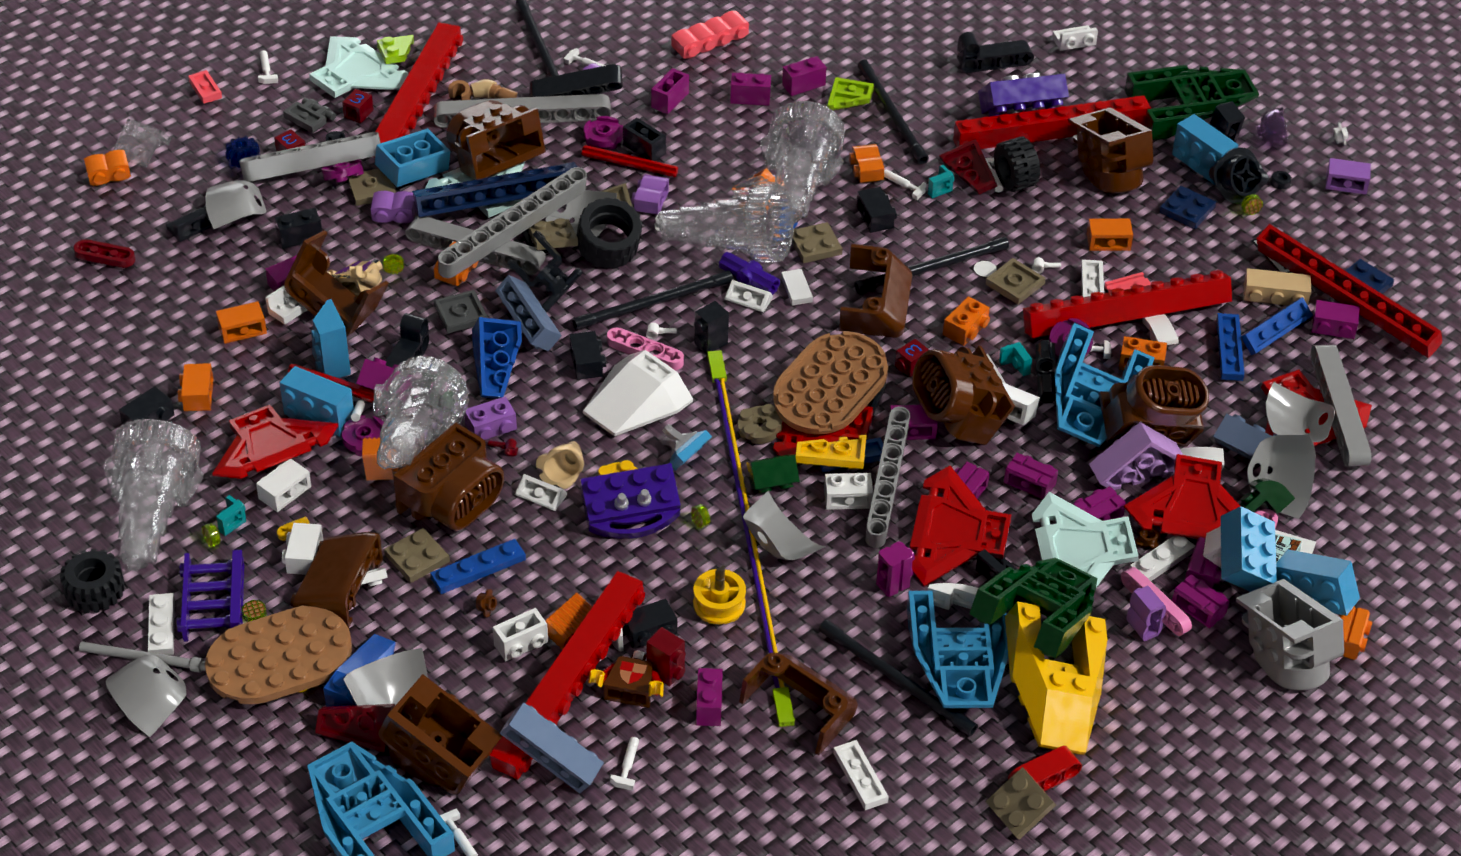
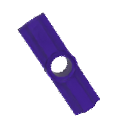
M725 252L719 261V268L725 271L730 270L732 275L736 276L738 282L771 292L772 295L777 292L780 279L765 272L757 261L750 260L747 262L729 252Z

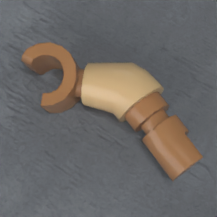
M489 79L471 83L470 87L467 82L456 80L450 83L448 88L450 98L461 96V100H471V97L473 99L516 98L518 92L505 87L501 88L500 85H497V82Z

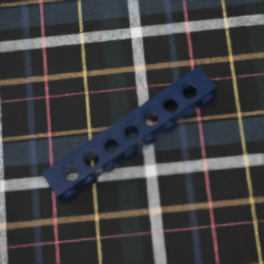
M575 162L415 190L412 191L415 210L419 217L523 199L571 168L578 166Z

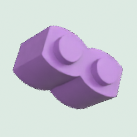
M645 174L642 180L639 179L637 191L633 192L631 198L635 211L658 215L669 192V178Z
M374 192L371 205L373 221L381 223L391 221L410 223L413 221L415 204L412 192Z
M1149 586L1137 588L1132 592L1130 608L1128 609L1126 619L1144 642L1160 634L1166 606Z

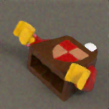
M640 650L634 651L631 658L625 656L618 657L615 664L609 665L603 671L591 670L588 683H596L598 687H602L604 684V700L650 708L651 695L663 697L664 683L661 681L658 672L653 671V663L646 661V654Z

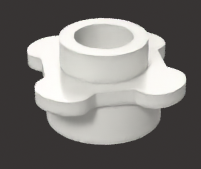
M1339 122L1338 127L1333 128L1334 137L1337 144L1343 142L1344 146H1346L1345 139H1348L1349 135L1346 127L1342 128Z

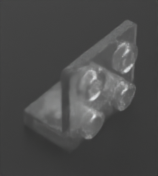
M127 119L113 150H125L128 162L146 168L157 145L160 146L162 143L169 146L172 138L160 129Z

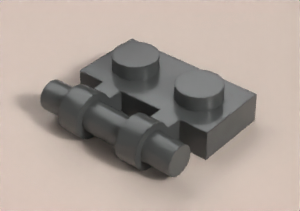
M306 97L302 100V104L295 102L283 111L284 118L311 133L316 132L327 124L326 119L333 121L336 118V114L329 107L321 106L318 101Z

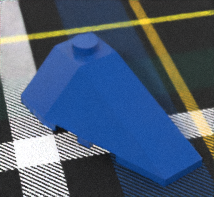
M479 317L472 328L473 353L481 397L494 399L504 397L522 342L520 321Z
M373 634L334 672L325 685L326 706L357 705L343 680L344 677L359 667L393 655L396 642Z

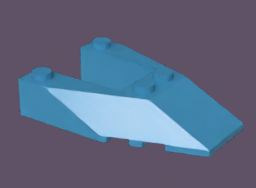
M1073 323L1064 341L1055 370L1057 429L1100 447L1107 439L1099 392H1109L1111 386L1115 383H1126L1143 368L1151 366L1155 357L1134 349L1125 365L1121 379L1083 363L1094 331Z
M909 591L907 618L913 650L943 708H993L1008 660L1005 623L1007 613L991 625L979 622L980 628H936L933 591Z
M350 742L307 765L323 832L337 856H374L363 839L400 819L427 856H447L455 851L453 832L414 781L410 778L405 779L397 774L396 769L391 766L383 765L376 760L374 755L355 743Z

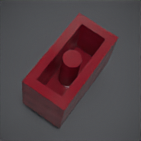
M661 627L646 642L647 661L653 663V671L658 672L661 681L670 687L676 680H680L685 673V641Z

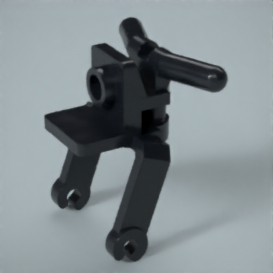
M535 231L533 236L553 256V260L544 267L535 277L534 281L514 260L510 259L507 265L528 286L538 288L541 284H544L547 287L546 290L553 293L542 304L543 309L547 313L582 275V270L576 268L567 276L559 269L562 264L561 255L548 243L541 232Z

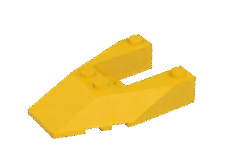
M1017 601L1005 616L1010 679L1012 683H1016L1020 693L1018 698L1021 705L1026 707L1029 715L1027 720L1039 747L1049 749L1067 746L1072 753L1084 755L1089 743L1102 691L1108 640L1105 619L1089 616L1072 639L1074 665L1044 658L1041 650L1034 647L1041 628L1040 606Z

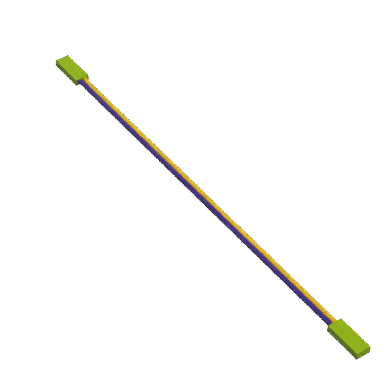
M722 350L707 351L712 383H716L767 650L768 654L778 653L756 539L743 518V515L749 509L725 387L727 376ZM773 676L775 688L772 689L778 725L779 727L794 726L795 718L789 688L784 686L782 680Z

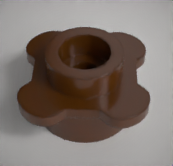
M1152 527L1151 531L1142 528L1138 530L1139 537L1135 541L1138 546L1150 547L1151 549L1158 547L1157 539L1160 538V533Z
M487 589L485 593H480L476 598V609L483 612L484 617H489L491 611L495 610L497 605L492 589Z

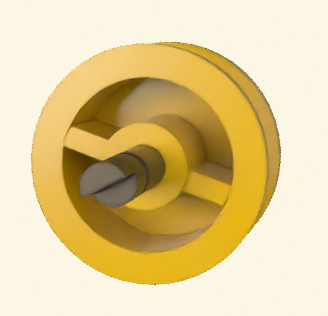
M723 565L718 569L704 572L696 579L693 587V607L696 614L703 621L712 624H727L736 621L743 614L746 602V585L738 574L726 570Z

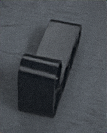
M965 32L959 36L957 45V59L962 70L966 73L1025 66L1034 60V54L1025 40L979 45L972 32Z
M405 313L400 322L401 338L386 359V366L392 368L394 364L406 368V373L411 375L428 347L429 328L426 318Z

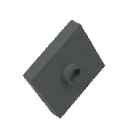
M475 290L433 300L434 307L447 334L474 327L479 317L488 318Z

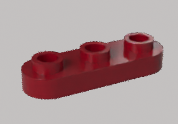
M88 239L80 240L74 245L75 256L81 260L121 268L132 266L136 260L134 251L128 247Z

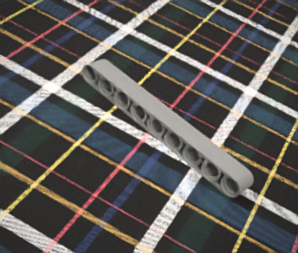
M605 94L439 101L433 108L434 123L442 128H447L452 118L460 111L489 100L498 101L502 104L505 103L512 108L523 105L531 110L536 107L538 108L540 123L589 121L590 119L595 121L597 120L596 117L611 116L610 98Z
M580 167L571 168L443 250L438 256L440 276L444 278L456 276L584 193L586 190V171Z

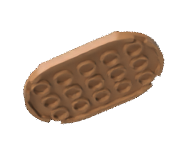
M843 331V334L831 336L828 333L818 337L799 354L776 381L773 399L778 416L788 426L805 434H827L848 426L877 395L886 382L888 364L884 350L871 338L855 332Z
M310 606L291 608L226 630L214 641L208 650L205 660L207 678L213 690L225 699L227 697L235 699L240 704L269 702L329 681L334 672L351 656V635L346 623L329 610Z

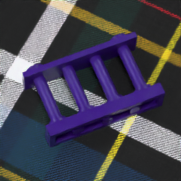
M232 550V560H228L227 563L195 565L191 564L190 554L184 553V563H180V576L183 577L181 618H177V631L182 632L184 642L189 641V629L214 627L230 629L243 624L245 564L242 550ZM219 572L232 574L231 578H227L226 581L192 583V574ZM219 590L231 592V596H227L226 599L191 601V592ZM222 608L230 610V614L226 615V617L190 619V611Z

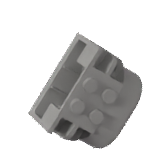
M1285 579L1236 598V602L1248 610L1242 616V623L1249 628V643L1253 648L1255 659L1275 683L1290 690H1310L1321 686L1328 680L1330 676V661L1342 657L1344 654L1342 618Z

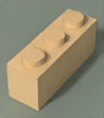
M1247 268L1243 287V301L1288 306L1295 300L1303 297L1308 305L1311 295V275Z

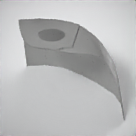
M235 180L207 188L205 198L206 211L213 229L248 215L266 213L259 188L249 181ZM254 195L260 200L261 206L256 202Z
M585 190L584 193L566 204L564 212L559 213L556 210L546 217L545 222L555 221L559 218L569 219L570 221L573 217L575 221L571 225L577 234L579 219L583 209L597 199H617V193ZM608 224L597 225L591 231L597 237Z
M1273 382L1266 400L1268 423L1273 433L1277 435H1310L1313 442H1321L1328 437L1335 413L1333 406L1303 397ZM1328 413L1327 421L1323 425H1319L1318 420L1320 416ZM1309 428L1310 433H1305V429Z
M1278 435L1264 439L1256 448L1247 469L1249 483L1265 478L1283 484L1295 499L1280 513L1297 519L1306 510L1314 481L1316 454L1310 435ZM1256 463H1259L1260 473L1257 477H1254L1253 467ZM1269 466H1271V467L1273 468V471H1272L1271 474H1268V473H1267Z
M769 491L757 500L743 515L749 530L760 546L780 559H799L826 547L816 544L804 535L781 512Z
M418 648L396 653L348 673L343 680L356 704L396 705L422 674L428 678L423 649Z
M152 654L135 659L106 679V687L129 720L149 737L154 734L186 696V686L182 678L163 660ZM154 668H157L160 673H159V674L154 673V672H153V669H154ZM166 671L171 672L178 681L172 679Z

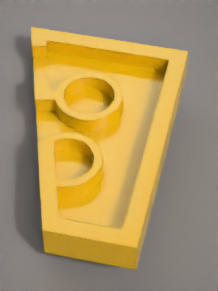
M859 435V439L848 440L847 437H839V441L828 442L825 439L797 442L796 463L863 469L867 435Z

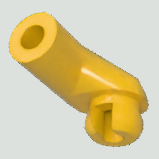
M305 516L280 526L277 529L278 538L286 541L287 533L291 532L293 523L310 524L308 518Z

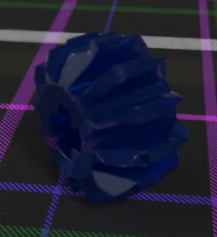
M247 135L243 138L238 136L237 139H230V142L226 143L225 155L231 166L237 165L238 168H241L239 163L241 159L260 155L258 142H255L254 138L248 139Z

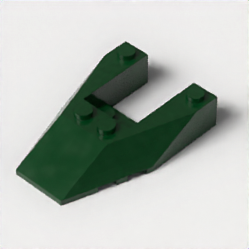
M1187 65L1136 71L1127 73L1125 93L1128 98L1145 95L1147 101L1176 97L1180 105L1147 109L1144 126L1152 130V140L1175 136L1177 123L1193 114L1205 122H1209L1213 116L1214 109L1219 104L1233 101L1237 107H1240L1259 97V92L1246 70L1220 68V71L1209 70L1208 67L1200 66L1199 69H1188Z
M1058 558L1037 561L1035 566L1031 567L1028 564H1023L1017 570L1008 567L977 590L969 614L976 617L979 622L991 625L1011 610L1017 601L1040 606V613L1047 616V619L1042 622L1034 647L1041 650L1042 654L1056 658L1067 648L1091 615L1098 578Z

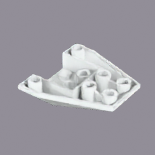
M647 350L628 355L614 365L584 408L583 414L613 436H617L677 414L692 403L693 398L677 371Z

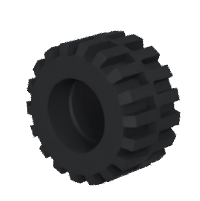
M1022 136L996 145L994 149V165L997 176L1004 188L1015 192L1035 186L1039 182V158L1034 146L1028 139Z
M91 549L88 552L86 550L81 551L79 555L74 554L71 560L67 559L65 566L61 568L60 579L65 599L77 611L83 610L84 613L94 611V613H97L101 609L107 610L110 605L117 604V599H121L123 596L125 582L118 558L114 557V554H107L106 550L101 549L97 551L96 549Z

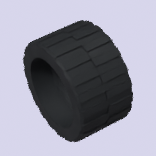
M616 198L597 199L589 203L583 209L582 215H580L576 234L578 237L577 249L580 251L581 256L587 262L594 264V266L605 269H614L626 265L637 253L642 232L640 215L633 206ZM610 224L620 228L627 238L619 242H606L597 238L591 229L597 225Z

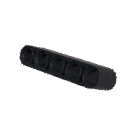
M611 64L533 80L529 83L530 97L591 95L619 90L623 87L622 67Z

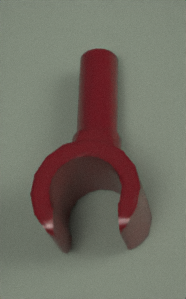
M512 438L506 442L488 441L489 446L505 449L504 452L507 456L514 457L517 455V442Z

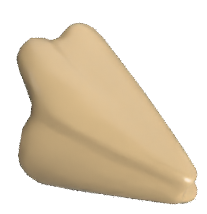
M572 441L554 447L548 453L540 455L536 460V467L543 471L539 475L541 480L551 485H558L562 489L571 487L584 468L583 455L579 444Z

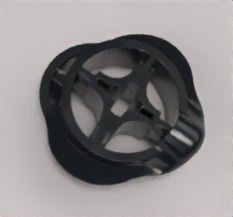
M1241 147L1228 151L1209 170V176L1222 196L1233 204L1247 202L1269 180L1268 174L1264 171L1255 155L1250 150Z

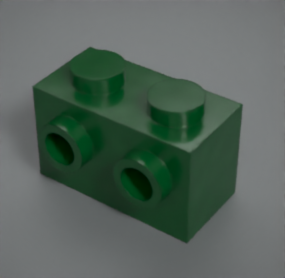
M795 454L746 462L751 489H758V493L772 491L771 487L780 485V489L794 487L793 483L800 482Z

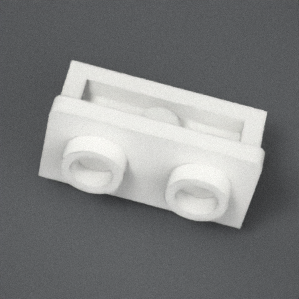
M1089 25L1053 31L1052 38L1060 51L1096 45L1098 30L1097 28H1090Z
M282 286L265 298L269 315L283 324H287L308 311L286 292L285 286Z

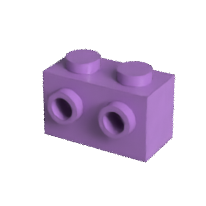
M1330 158L1326 172L1325 189L1367 194L1371 164Z
M506 396L464 409L465 426L483 440L517 429L516 413Z

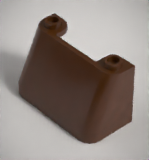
M362 532L326 537L324 541H320L318 553L297 593L295 592L292 595L291 606L293 608L310 606L329 610L338 615L346 623L347 627L350 628L353 618L349 617V610L356 606L355 596L369 568H379L383 560L380 535L374 532Z

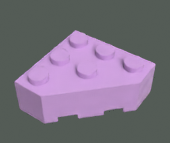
M1139 422L1103 453L1097 455L1089 465L1101 485L1106 488L1111 486L1114 490L1121 489L1122 484L1132 482L1133 485L1149 482L1150 477L1158 475L1162 478L1170 477L1174 474L1176 455H1183L1176 442Z

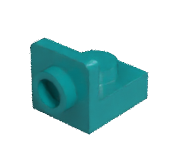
M944 165L939 166L938 175L929 178L928 195L932 199L953 191L954 175Z
M1020 342L1000 349L999 363L1001 365L1012 363L1013 367L1018 369L1022 376L1031 373L1032 358Z
M230 495L225 497L227 509L221 511L216 516L219 532L224 536H227L246 522V508L239 499L236 500Z

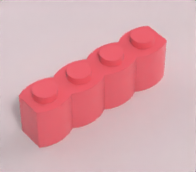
M729 11L721 17H713L705 23H697L689 29L676 31L671 35V46L684 59H689L700 52H708L716 46H724L732 40L744 38L749 34V23L737 11Z

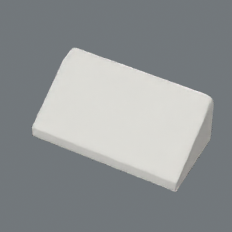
M732 280L724 300L764 313L773 295L771 292Z
M523 474L514 495L556 511L566 498L567 492Z

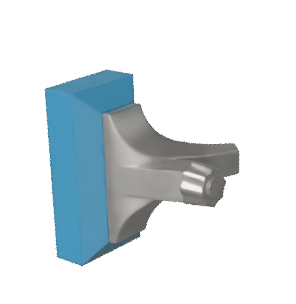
M668 424L662 430L667 437L662 439L661 442L662 445L671 446L672 456L670 463H672V467L676 471L699 451L712 436L707 430L681 434Z

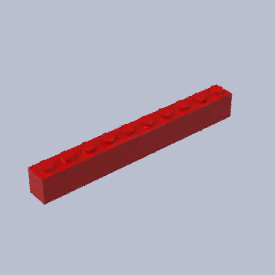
M438 22L375 131L379 133L381 143L409 135L411 130L415 129L418 118L423 114L424 107L429 104L432 93L436 92L438 82L442 81L445 70L450 66L451 59L456 56L458 47L463 43L460 26Z
M1144 95L955 121L953 141L957 148L976 139L980 149L996 147L998 143L1022 136L1030 142L1073 137L1077 134V129L1068 123V119L1109 107L1144 126L1147 109H1151Z
M1269 224L1256 238L1258 250L1293 273L1311 275V284L1340 303L1360 306L1359 315L1425 357L1430 358L1442 344L1441 330L1273 225Z
M1215 270L1211 271L1208 275L1193 274L1190 278L1186 279L1177 277L1172 278L1169 282L1154 281L1151 282V285L1147 286L1133 285L1131 289L1125 290L1116 288L1112 289L1109 293L1094 292L1091 293V296L1087 297L1072 296L1070 300L1065 301L1055 299L1051 300L1048 304L1033 303L1030 307L1023 308L1024 330L1031 338L1050 335L1052 328L1057 323L1071 318L1079 319L1091 328L1232 302L1231 277L1223 273V271Z
M620 571L616 572L525 704L534 707L545 719L554 722L556 725L558 724L562 715H566L569 711L572 700L582 692L583 684L589 678L590 671L596 669L600 659L603 660L606 657L611 643L619 638L621 628L625 623L630 622L637 605L643 603L645 598L643 581ZM503 736L489 755L493 769L517 780L523 772L526 773L533 759Z

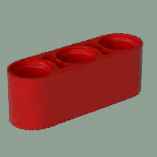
M1061 746L1015 768L1009 774L1008 780L1023 767L1040 787L1046 791L1076 776L1081 771L1082 764L1067 746Z

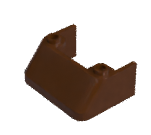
M324 230L303 241L284 286L286 292L314 316L317 315L327 300L332 299L344 323L347 337L377 308L389 283L384 281L370 290H364L358 297L327 272L330 266V259L320 249L327 235V232Z
M851 244L850 269L885 273L882 298H867L863 303V309L841 307L839 331L891 338L900 337L905 331L912 283L911 270L887 248Z
M769 653L743 679L739 699L741 704H744L770 675H773L823 707L824 711L832 716L828 723L820 730L815 751L817 755L824 751L856 714L858 704L852 695L791 655Z

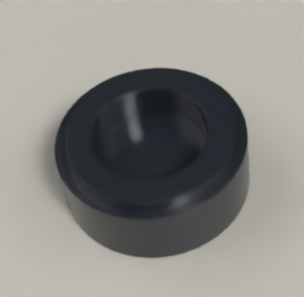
M1276 171L1271 175L1270 184L1277 189H1287L1290 187L1292 177L1285 171Z

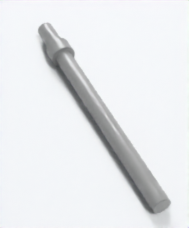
M81 642L79 645V651L133 660L152 654L158 656L167 665L190 668V671L201 673L202 670L206 671L204 658L192 657L190 659L88 642Z

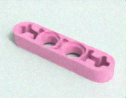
M618 327L612 328L607 332V344L613 349L629 355L643 350L648 352L656 350L660 353L654 356L672 369L679 370L684 365V354L678 349ZM633 343H638V344H640L641 346H640V347H632V346H630V345L633 344Z
M1131 567L1121 573L1122 583L1131 593L1135 589L1149 586L1166 606V613L1162 622L1174 634L1182 636L1192 629L1189 617L1137 568Z

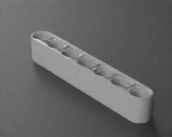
M370 132L241 159L239 163L243 180L250 182L373 157L376 155V145L381 142L378 132Z
M416 216L406 229L405 234L412 242L445 250L451 243L459 241L474 230L426 216ZM510 240L479 261L513 270L507 265V262L511 259L526 274L535 275L545 261L546 256L542 250H536L533 246Z
M1313 345L1311 348V361L1324 402L1335 409L1332 428L1344 465L1346 467L1368 466L1371 463V450L1337 346Z
M904 407L893 408L889 415L865 536L866 543L873 548L882 547L887 538L910 421V413Z

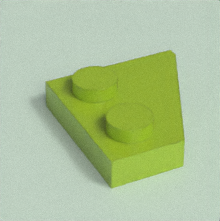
M413 35L384 37L377 40V48L385 64L405 62L407 54L411 50L410 45L414 44Z
M835 77L827 110L831 111L869 104L874 84Z

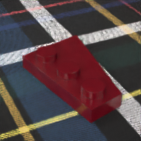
M976 139L939 155L941 161L979 195L997 187L994 176Z
M395 704L322 707L318 710L315 733L348 743L353 742L356 745L384 753L388 750V746L380 739L378 733L386 716L395 707Z

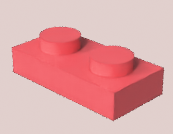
M207 70L188 76L190 84L203 104L222 98L220 89Z

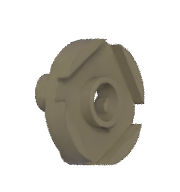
M772 404L746 408L740 412V418L738 419L739 434L744 440L745 438L751 440V443L765 444L776 439V434L779 431L781 433L783 429L782 419L778 416Z

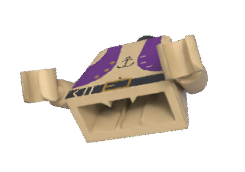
M377 259L371 262L355 261L338 272L334 270L328 271L330 275L357 297L362 291L370 290L382 282L379 272L382 270V264Z

